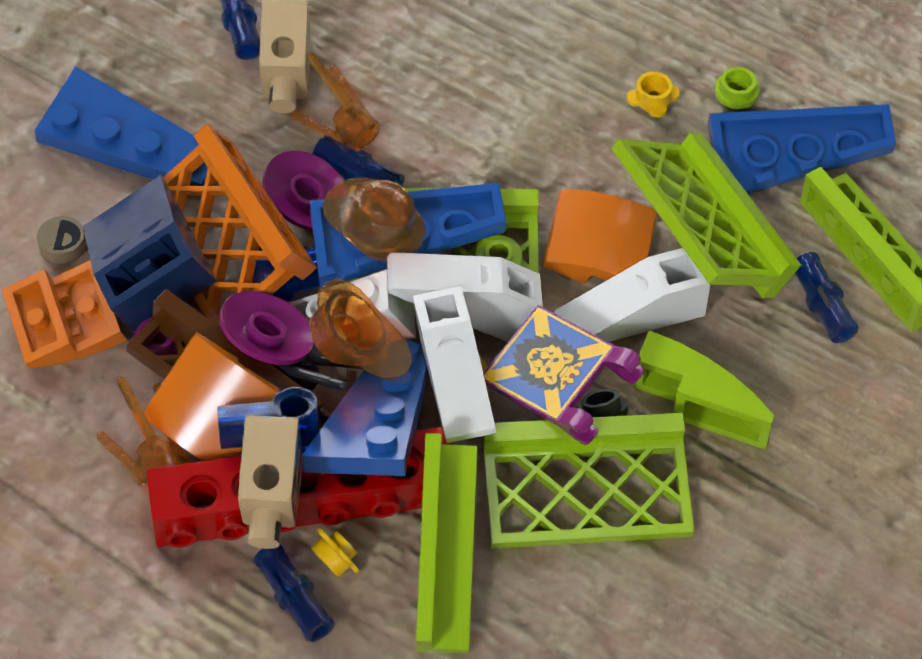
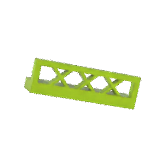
M822 167L807 173L800 204L912 333L922 328V258L847 173L831 179Z
M426 433L416 650L417 652L469 654L477 446L442 445L441 434Z

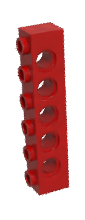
M443 427L416 431L406 474L413 476L411 478L401 479L388 475L304 473L302 466L300 489L308 488L313 491L299 493L296 524L291 528L281 527V533L292 531L300 526L321 523L324 525H338L348 519L368 516L386 518L395 515L397 512L422 509L426 433L441 434V444L452 445V443L447 444ZM308 446L302 447V448H303V453H304L305 450L308 448ZM242 456L146 469L152 523L157 548L164 546L183 548L198 541L219 538L223 540H236L249 534V525L242 521L238 502ZM350 481H359L363 483L358 486L346 485V483ZM200 503H210V504H212V505H210L209 507H206V508H195V507H194L195 505L200 504Z

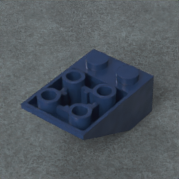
M161 175L83 225L92 270L111 311L134 331L137 330L143 321L152 318L153 302L165 289L186 302L217 282L175 198Z

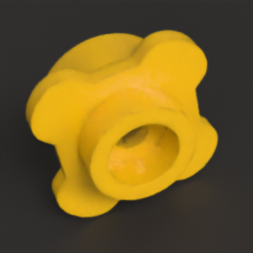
M647 72L638 78L636 89L630 90L627 93V102L634 107L640 106L644 111L649 112L652 117H663L667 113V106L672 101L679 99L680 90L677 86L672 85V81L665 74Z
M319 527L316 532L322 538L311 547L313 552L338 578L349 568L357 574L360 570L351 561L357 554V551L338 531L329 537Z

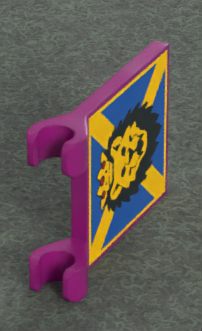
M537 305L483 375L487 387L559 426L581 444L588 445L595 438L598 430L593 426L594 420L592 416L582 409L574 408L605 366L630 384H635L644 374L645 369L642 365H639L641 358L635 351L615 346Z

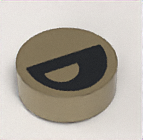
M59 216L51 218L44 222L37 232L40 253L46 260L52 263L65 264L78 259L86 248L83 226L71 217Z

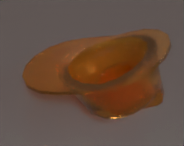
M368 178L349 179L335 185L327 193L323 202L324 216L332 227L370 258L385 262L391 252L415 253L423 243L426 233L424 220L414 207V201L408 191L398 183Z
M339 279L326 282L318 292V310L309 319L312 340L319 352L335 364L353 367L360 366L368 373L380 378L396 379L404 376L411 366V352L406 340L399 331L379 312L360 288L349 281Z

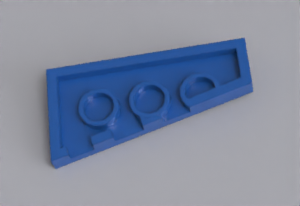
M76 66L34 130L36 141L153 180L160 175L164 177L199 145L193 134ZM205 162L193 172L190 186H204L208 170Z
M889 104L711 113L708 119L711 146L747 194L805 178L807 173L819 167H822L827 172L893 153L896 146Z
M499 183L310 201L320 289L387 269V256L391 252L436 254L504 233L506 228V218Z
M400 340L384 342L371 360L381 361L383 368L381 370H363L303 453L302 465L304 473L406 475L429 378V371L421 343Z

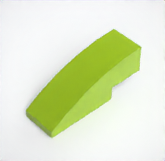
M649 330L639 353L641 358L639 365L643 366L645 372L633 384V388L674 401L673 413H683L685 423L766 450L775 415L757 395L733 374L708 357L678 341Z

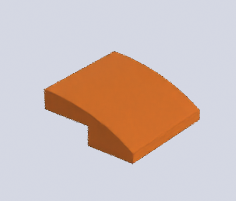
M562 189L558 194L542 267L582 284H585L592 275L607 281L648 257L657 211L643 204L609 194L578 189Z
M91 260L53 278L43 269L1 289L24 362L29 369L66 363L97 354L128 341L120 318L111 311L93 274Z
M195 332L142 412V416L162 433L202 461L236 457L242 452L246 415L266 416L280 396L281 389L238 363V357L200 333Z

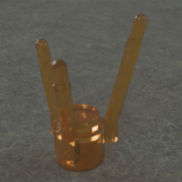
M309 53L307 55L308 61L343 106L336 111L333 117V122L336 124L335 131L297 110L290 112V117L330 139L340 150L344 149L348 144L355 150L365 148L379 134V122L368 112L336 65H330L328 70L314 53Z
M119 377L117 384L146 440L137 448L139 456L136 462L104 431L97 433V439L132 473L137 484L143 486L147 483L146 469L187 464L188 459L180 445L168 436H166L167 441L162 436H156L125 377ZM160 383L154 384V394L160 387Z

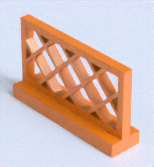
M205 124L193 135L199 145L163 178L172 195H174L182 214H184L187 196H202L198 216L184 218L189 227H195L193 235L205 259H216L213 274L217 282L195 295L194 299L205 317L221 328L218 307L222 291L237 293L257 291L272 295L294 275L304 280L317 267L233 141L209 124ZM205 162L208 170L204 186H190L193 172ZM215 196H227L229 199L225 218H210ZM208 227H223L218 250L203 249ZM235 228L249 229L250 233L246 250H231ZM229 259L244 260L239 283L224 282ZM269 260L275 271L261 283H252L256 261Z

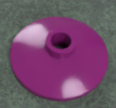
M282 152L271 159L263 173V188L285 220L302 229L313 231L310 201L350 197L348 188L341 175L325 160L307 152Z
M243 291L231 295L221 307L219 322L224 334L234 346L254 359L275 365L295 364L305 359L313 347L314 334L309 322L299 310L281 298L263 292Z

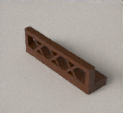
M167 289L153 302L152 319L127 344V353L165 379L183 352V349H185L195 332H198L238 357V363L281 389L280 396L266 416L298 418L302 442L318 425L323 404L321 400L271 364L259 361L243 353L229 341L220 327ZM158 332H161L175 342L176 354L157 356L147 349L145 345Z

